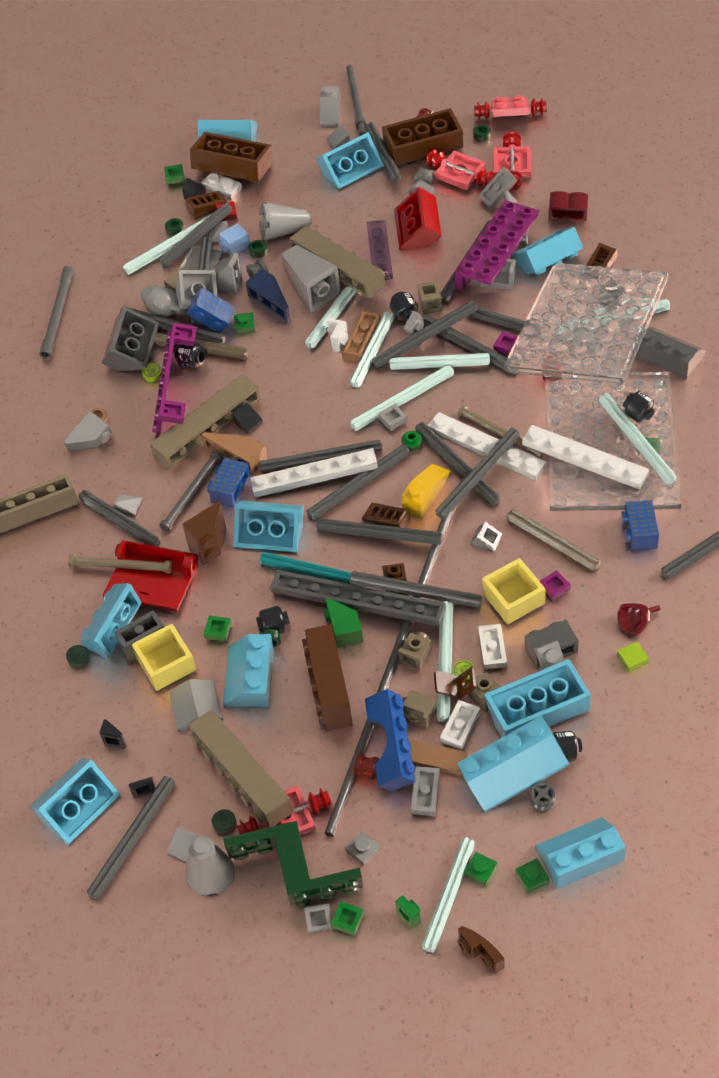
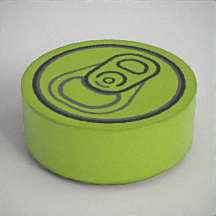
M157 363L147 364L146 368L142 369L144 380L147 382L160 380L161 373H163L161 372V366Z
M461 660L454 664L452 673L459 676L468 668H475V666L470 661ZM470 676L466 678L465 684L469 683Z

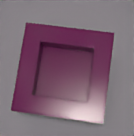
M502 331L494 343L493 349L512 357L520 345L521 338Z
M557 570L539 581L545 588V593L553 601L571 590V584Z

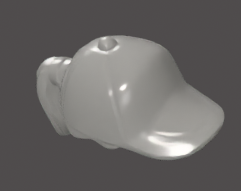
M150 285L141 292L142 301L148 311L155 315L168 317L176 313L186 314L188 309H180L176 293L166 287Z

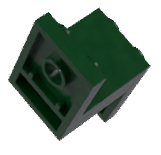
M297 821L223 838L229 859L234 858L236 861L249 857V854L257 852L259 855L273 852V848H277L290 905L295 904L296 907L310 904V900L320 898V901L333 899L335 897L334 894L344 892L345 895H351L359 892V888H363L360 867L310 879Z

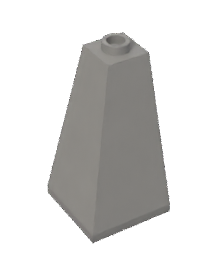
M298 245L281 254L283 268L308 313L315 312L341 294L337 266Z

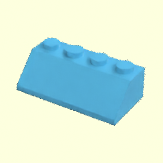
M569 659L484 694L495 728L501 738L539 716H542L548 726L551 727L591 710V694Z
M542 716L457 763L467 784L485 813L570 765Z

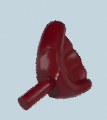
M636 603L622 604L617 613L618 624H620L621 629L631 637H636L648 626L650 613L660 611L661 608L659 605L648 608L646 605Z

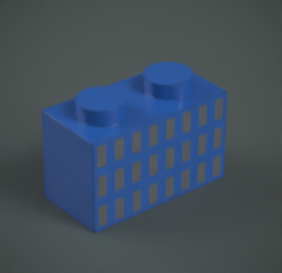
M201 287L193 296L187 315L212 330L221 333L230 324L235 307Z
M224 458L221 465H218L213 481H210L207 487L212 503L219 501L221 505L235 508V504L238 502L250 478L248 463Z
M652 500L626 502L625 511L621 512L622 524L627 526V529H625V540L630 542L631 551L658 548L659 532Z

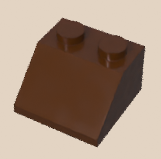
M218 501L182 523L189 550L198 555V560L202 565L215 560L222 552L227 528L221 503Z

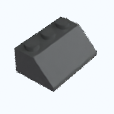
M123 306L115 319L102 364L118 371L145 369L159 322Z
M644 326L634 338L632 356L687 379L704 357L707 350L654 327Z

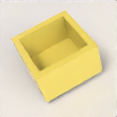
M520 558L482 578L483 595L507 625L545 604V588Z
M173 624L132 644L136 659L156 691L196 671L193 656Z

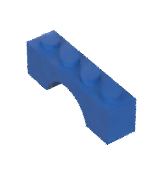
M386 689L365 698L368 721L383 726L387 734L385 751L375 763L378 786L389 791H395L414 783L415 767L411 759V744L408 740L407 721L404 717V702L401 695Z

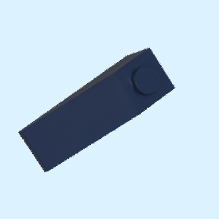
M260 270L245 282L247 294L250 298L287 323L291 321L287 302L276 278L272 274Z

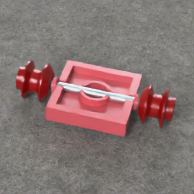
M517 95L510 99L496 97L495 100H491V107L487 101H485L484 105H480L477 102V106H474V117H478V120H480L481 116H485L487 120L490 113H493V117L530 115V109L534 117L536 113H541L543 116V112H547V103L543 101V98L537 102L533 98L530 106L527 97L524 98L522 95Z
M515 131L504 134L503 147H494V176L502 167H505L517 179L516 183L510 188V191L518 190L522 186L521 180L523 177H531L530 146L521 147V136Z
M433 149L426 157L428 167L434 165V168L437 170L435 172L436 179L467 190L475 180L477 186L483 184L485 188L495 177L493 171L487 173L486 162L457 151H453L445 159L444 152L438 154L437 150Z
M299 786L285 790L284 792L291 800L294 812L275 826L297 821L300 836L316 830L309 811L312 810L317 815H319L321 808L329 811L328 806L332 802L328 792H323L321 788H319V794L317 795L309 792L308 801L305 802ZM251 815L248 822L243 823L239 820L240 825L236 826L239 834L269 827L265 821L261 823L258 820L257 823V820Z

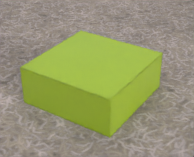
M638 641L617 650V656L628 672L649 663V657Z

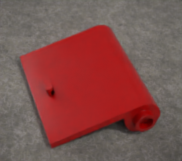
M125 540L117 544L115 548L117 559L166 562V560L172 561V572L167 574L165 571L116 568L102 594L103 598L114 584L128 583L132 585L142 602L141 605L178 612L196 573L198 555Z

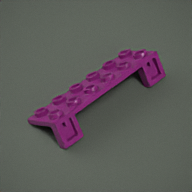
M505 200L455 270V289L462 291L467 284H470L471 280L491 285L538 217L539 210Z
M173 323L172 331L168 330L166 342L170 344L166 343L164 357H167V359L163 358L161 371L163 373H161L159 388L163 389L158 390L155 420L152 432L156 433L155 438L160 436L162 421L183 424L186 403L166 400L174 344L194 347L196 326Z

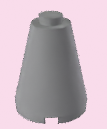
M267 202L260 203L259 215H261V221H259L261 238L268 241L296 233L305 226L309 227L312 224L311 214H308L307 210Z
M205 836L197 837L189 846L185 870L187 883L195 893L202 896L222 893L231 885L234 879L233 862L210 838Z

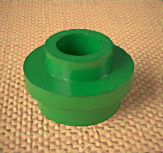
M416 431L404 433L401 438L402 445L408 447L410 451L417 450L422 444L421 434Z

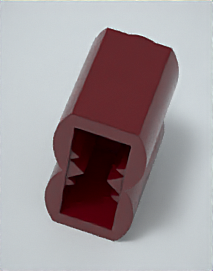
M551 192L548 219L554 221H564L567 219L577 222L586 221L588 194L583 192Z

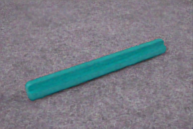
M262 552L259 559L262 565L351 584L350 576L352 572L267 552Z

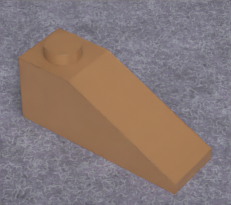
M207 432L202 434L204 448L211 452L213 450L220 452L223 459L229 458L248 463L251 475L259 469L260 461L268 459L266 447L261 441H256L246 436Z

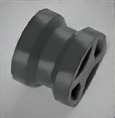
M262 259L256 260L253 265L249 264L246 266V271L250 278L260 270H264L269 274L268 268Z
M539 782L532 787L530 802L534 810L544 813L554 807L555 790L551 784Z

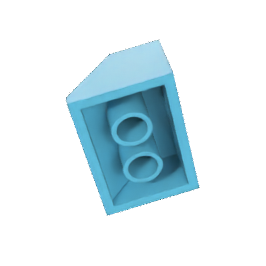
M198 120V139L204 132L255 141L257 122L253 120Z
M369 132L316 158L323 175L337 190L384 166Z
M575 227L556 231L513 253L511 257L516 260V263L527 274L535 273V275H539L546 271V267L550 265L554 267L561 264V259L565 257L570 259L577 256V251L583 249Z
M239 501L235 504L233 547L298 552L303 528L304 506Z
M114 584L111 590L106 592L104 602L94 612L92 622L83 631L80 641L87 650L107 659L110 658L118 644L114 632L132 621L142 603L131 584Z
M248 634L229 646L223 699L224 708L269 707L274 654L271 634Z
M81 758L29 807L51 831L66 844H69L121 794L91 759Z
M602 817L535 845L557 889L624 861L626 846L615 827Z

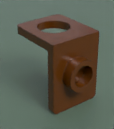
M470 667L459 676L435 671V692L462 699L476 689L475 668ZM470 676L469 686L466 688L465 681L466 678Z

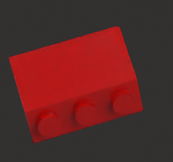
M420 186L394 209L399 249L427 248L442 236L436 196Z

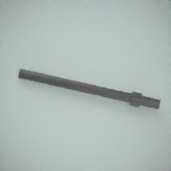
M348 65L346 70L356 116L355 125L359 131V136L366 133V121L362 115L354 69L352 65Z

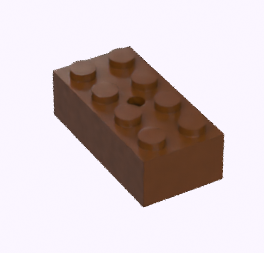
M451 108L382 126L383 142L396 166L426 158L427 154L433 149H436L439 154L440 152L445 153L464 148L463 130Z
M204 132L190 148L191 169L231 176L232 178L246 179L251 182H259L272 165V145Z
M332 624L305 629L306 639H302L319 723H324L325 731L353 726L349 698Z

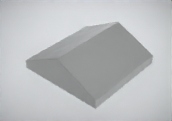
M177 270L176 295L180 309H189L193 296L201 287L217 296L216 270Z
M187 680L169 691L178 732L190 729V723L211 709L223 720L213 680Z

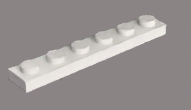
M440 412L428 424V427L436 435L483 457L499 441V439ZM511 446L496 462L534 481L538 479L546 468V461L514 446Z
M531 425L522 439V445L639 490L649 474L648 468Z
M371 448L251 477L252 490L256 498L377 469L378 465L374 449Z

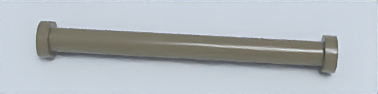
M464 404L458 410V416H465L501 437L507 432L506 429L469 410L468 406ZM520 437L514 442L515 445L540 459H543L545 456L543 452L522 445V438Z
M70 554L68 558L69 567L79 565L165 571L167 574L172 572V561L166 560V562L76 557L75 554Z

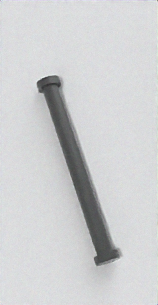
M216 450L211 452L209 460L167 518L160 522L159 526L162 530L170 532L172 524L215 464L222 460L223 456L220 452Z

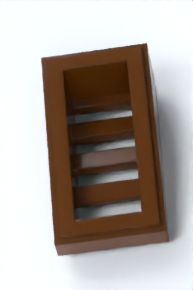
M219 191L185 199L186 208L195 219L216 210V204L227 202Z
M599 243L583 269L581 276L599 282L618 257L617 249ZM589 271L596 272L597 275L591 274Z
M371 503L363 515L362 521L375 525L405 528L410 520L409 510ZM374 510L377 511L374 516H370Z

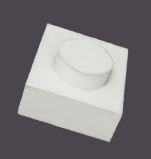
M328 318L327 327L328 333L331 335L332 351L340 352L343 345H346L348 341L347 322Z

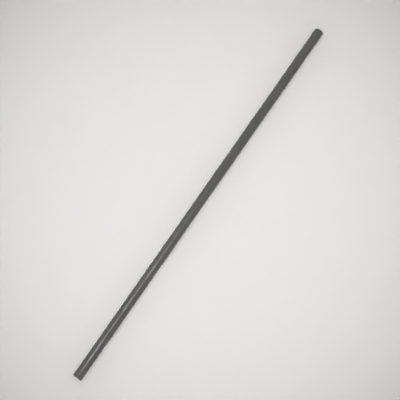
M454 509L445 519H441L437 531L442 532L443 538ZM432 544L418 583L427 584L441 544ZM403 621L377 693L388 689L399 660L398 651L404 645L413 621ZM368 718L324 834L328 837H333L373 731L375 723L368 721Z

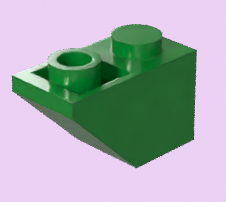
M330 598L326 599L327 608L323 609L326 622L330 621L332 624L337 648L364 642L357 611Z

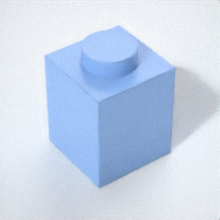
M238 223L219 233L221 241L219 245L223 252L231 255L233 253L239 254L248 249L250 244L249 234Z

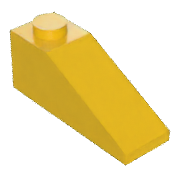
M435 464L427 467L411 481L403 493V509L409 510L410 515L422 519L450 476L451 470Z

